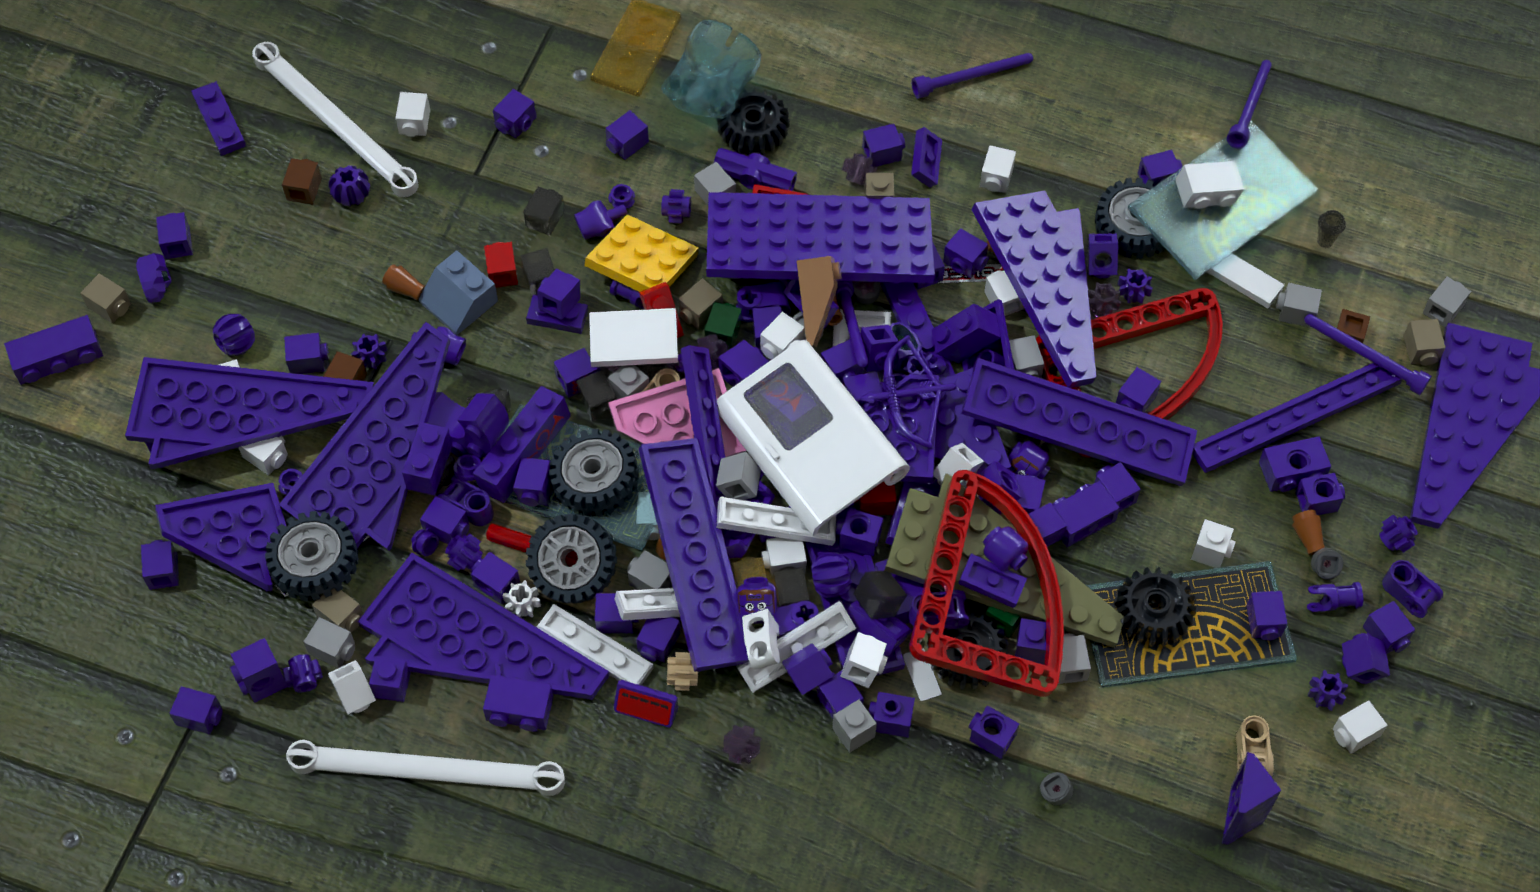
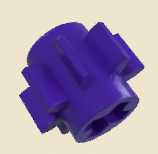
M671 189L669 195H663L661 214L662 216H669L668 223L682 224L683 217H690L691 197L684 196V190Z
M1128 269L1126 277H1119L1117 284L1120 286L1118 295L1124 296L1127 303L1139 302L1142 304L1144 295L1151 296L1153 289L1150 286L1152 277H1147L1143 269Z
M362 334V337L357 342L352 343L355 351L351 355L363 360L365 368L377 369L381 361L386 362L384 353L387 351L386 343H379L377 334L374 336Z
M919 350L920 356L932 374L937 375L942 370L939 366L935 365L937 358L933 354L927 356L926 353ZM915 355L908 356L909 361L907 366L903 368L904 371L908 374H927L924 369L921 371L923 367Z
M1393 514L1382 522L1384 525L1381 527L1383 531L1379 535L1389 550L1400 549L1404 553L1415 545L1413 542L1416 540L1414 536L1418 532L1408 517L1397 518Z
M470 533L467 536L463 535V537L456 535L449 542L445 553L450 558L447 563L457 571L461 568L463 570L465 568L471 570L474 564L482 557L483 552L478 546L481 541Z
M306 654L292 657L288 661L289 667L282 669L287 687L293 686L296 692H307L317 686L316 680L323 678L318 660H311V657Z
M1323 670L1320 679L1312 677L1309 684L1313 688L1310 689L1308 697L1314 698L1316 708L1320 706L1328 707L1332 711L1335 702L1343 704L1346 697L1342 693L1346 691L1348 684H1342L1339 673L1333 675Z

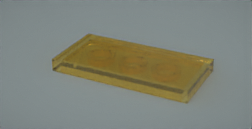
M631 0L590 75L591 81L640 97L681 20V13L643 0Z

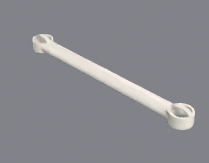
M262 42L256 45L252 54L257 68L271 73L391 184L394 194L400 197H408L417 191L418 180L414 170L402 167L290 65L280 55L279 49L274 43ZM265 53L269 60L262 61L258 58L261 54ZM402 178L407 186L399 187L395 185V182Z
M307 740L294 742L286 753L291 769L299 774H308L314 770L525 788L536 789L545 796L558 794L565 785V776L561 766L551 761L533 766L318 747ZM295 755L312 758V761L304 766H298L292 763V758ZM541 777L557 779L559 782L553 787L546 788L538 784L537 780Z

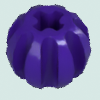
M356 166L340 167L335 170V174L330 176V194L336 202L342 203L343 206L359 205L369 195V178L362 169H357Z
M230 313L222 316L216 321L212 329L213 338L217 346L227 355L238 356L244 354L252 347L255 341L253 327L241 314Z
M826 553L813 561L811 566L815 590L819 595L838 597L850 589V571L848 561L844 556L837 553Z

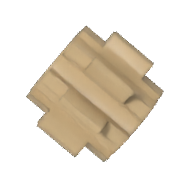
M676 652V657H668L667 685H675V690L689 691V686H697L698 671L694 672L689 652Z

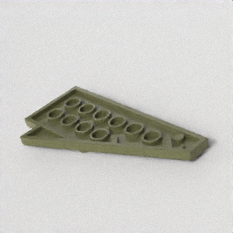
M945 474L938 497L912 488L909 489L884 571L922 584L925 583L948 485L952 479L951 475ZM962 484L958 496H963L966 487ZM975 496L953 590L964 591L967 599L1018 614L1030 620L1046 622L1042 589L1029 551L1026 553L1028 560L1019 570L1010 569V571L1027 578L1015 608L958 584L970 554L989 561L984 556L983 550L985 546L983 541L993 529L998 526L1001 528L1011 527L1017 532L1014 526ZM954 504L949 507L953 516L963 517L965 515L964 509L961 506ZM945 531L943 533L946 542L951 544L958 542L956 533L952 531ZM944 557L937 559L936 563L940 569H952L949 559ZM1051 557L1060 587L1064 631L1078 636L1084 635V638L1115 648L1118 644L1122 628L1120 620L1124 616ZM939 584L931 585V587L945 591Z

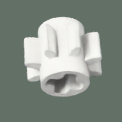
M526 580L522 584L515 585L511 583L510 592L503 593V599L507 602L505 609L514 612L520 618L528 615L533 617L534 607H541L540 599L536 598L539 594L536 587L530 589L527 586Z

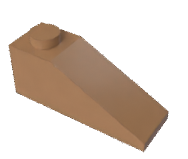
M832 256L797 260L806 340L813 348L818 345L838 288L837 280L841 279L840 263L835 262Z

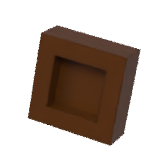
M1342 309L1337 329L1363 343L1370 316Z

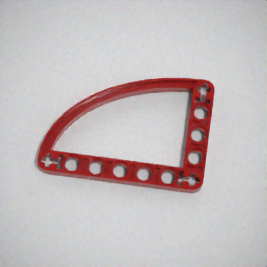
M1198 288L1091 320L1092 329L1102 328L1106 332V336L1102 338L1095 337L1092 334L1093 347L1096 349L1206 317L1208 329L1207 346L1199 365L1176 393L1148 414L1169 420L1193 398L1209 376L1222 340L1223 322L1216 295L1207 288ZM1198 299H1201L1203 302L1208 301L1207 305L1204 306L1202 302L1197 303ZM1179 305L1184 309V313L1180 315L1173 314L1169 307ZM1149 312L1157 315L1158 321L1148 322L1144 319L1143 315ZM1121 320H1126L1132 324V328L1123 330L1119 328L1117 323ZM1038 336L1036 341L1044 361L1042 373L1044 380L1067 387L1062 376L1056 377L1050 374L1049 369L1056 365L1049 352L1045 348L1041 349L1044 343L1040 336ZM1080 387L1071 388V389H1074V390H1077V391L1082 392L1081 389H1080ZM1079 453V454H1080L1081 456H1083V457H1087V458H1090V457H1091V456H1088V455H1084V454Z
M959 470L954 473L948 485L909 650L915 659L1038 697L1049 696L1059 683L1064 641L1061 593L1050 553L1038 528L1014 497L982 475L969 470ZM964 480L966 481L967 488L963 496H958L961 488L960 481ZM976 494L1000 510L1013 524L1019 535L1028 543V551L1033 559L1044 599L1046 615V653L1044 665L943 635ZM954 504L959 505L964 509L965 515L963 517H955L951 514L949 507ZM945 531L956 533L958 542L954 544L946 542L943 533ZM941 557L949 559L952 569H940L936 563L937 559ZM933 584L941 585L945 589L946 595L941 598L935 597L930 591V586ZM927 611L936 613L939 623L936 625L928 624L924 620L923 614ZM925 633L930 634L927 642L929 647L927 651L921 650L922 645L920 644L925 637ZM948 648L958 649L962 654V660L958 662L950 660L947 657L946 650ZM981 656L988 658L991 661L992 668L987 671L980 669L976 664V659ZM1010 665L1018 667L1021 671V678L1017 680L1011 679L1006 673V667ZM1029 671H1031L1032 673L1029 677L1031 679L1028 683H1026L1025 680L1029 675ZM1040 676L1046 677L1045 681L1048 683L1046 687L1041 686V681L1038 680Z

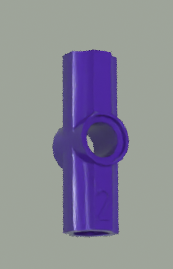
M720 148L715 155L714 163L717 162L730 177L739 179V182L746 188L753 190L754 184L793 191L795 187L797 172L773 165L768 158L761 154L752 153L749 156H745Z

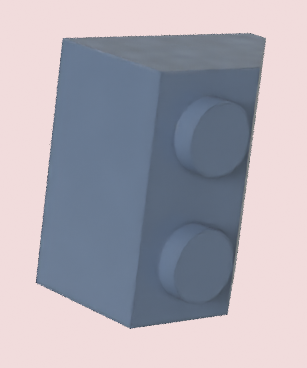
M457 250L435 268L418 299L419 303L456 335L498 302L495 283Z

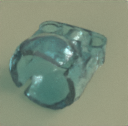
M702 20L693 27L689 34L685 51L672 74L663 82L662 92L679 110L705 117L725 118L734 111L735 102L745 84L753 79L760 67L762 54L758 47L742 33L737 35L731 47H726L725 42L732 32V27L715 20Z

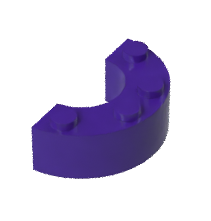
M436 392L427 423L449 428L453 444L451 452L456 456L460 457L471 454L481 458L490 452L508 427L509 416L495 394L476 393L469 405L464 408L448 398L443 392Z

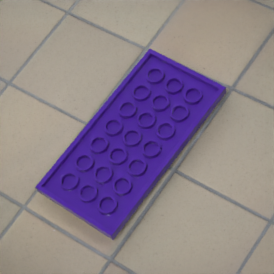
M709 192L706 277L799 280L797 260L832 256L835 262L840 263L841 279L837 281L934 283L930 198L884 197L881 199L867 198L866 196Z

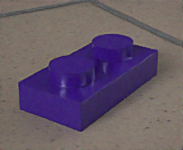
M923 127L916 130L911 175L930 188L938 184L942 139Z
M533 295L526 321L530 325L582 334L588 313V305L576 303L563 320H560L538 309V295Z
M970 554L958 584L1015 608L1027 578L1010 570L1000 571L992 562Z

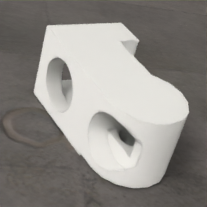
M765 609L742 616L744 641L752 668L758 670L779 663L780 656L777 647L779 625L770 611ZM756 621H764L763 627L755 629L752 625Z

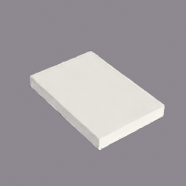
M676 308L589 312L591 367L678 363Z

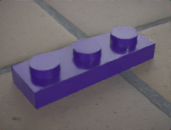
M217 81L191 90L220 155L223 156L246 147L244 138Z

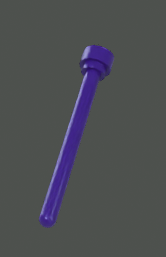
M1025 53L932 79L924 75L914 77L911 80L912 90L917 99L927 97L936 88L1029 64L1033 61V55Z
M1264 60L1261 63L1239 122L1232 126L1228 132L1226 140L1233 148L1241 149L1248 144L1251 136L1248 126L1272 67V63L1269 60Z
M837 281L838 288L835 295L841 303L857 365L863 368L868 365V357L851 300V296L854 293L852 281Z
M1308 314L1304 318V322L1308 326L1407 382L1406 385L1410 387L1409 390L1419 396L1432 377L1422 370L1420 372L1416 370L1412 372L1312 314Z

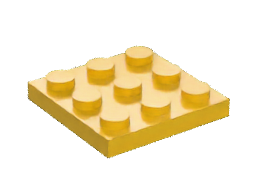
M626 215L587 255L584 266L641 292L663 282H666L670 287L698 256L699 247L637 218Z

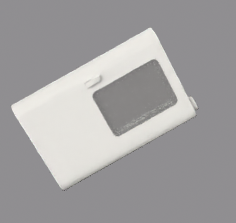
M807 340L793 341L785 351L717 399L719 416L812 536L818 533V529L824 523L883 481L886 485H893L903 479L910 469V466Z

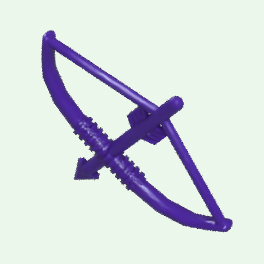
M907 335L889 350L884 362L883 381L886 392L873 394V391H870L858 400L874 404L876 400L887 399L890 414L901 433L907 439L932 449L941 392L953 391L956 389V385L954 383L939 384L910 341V336ZM907 343L931 381L920 382L918 388L897 390L895 377L892 375V364L897 351ZM920 395L924 400L935 398L927 441L915 436L905 425L900 414L899 397Z

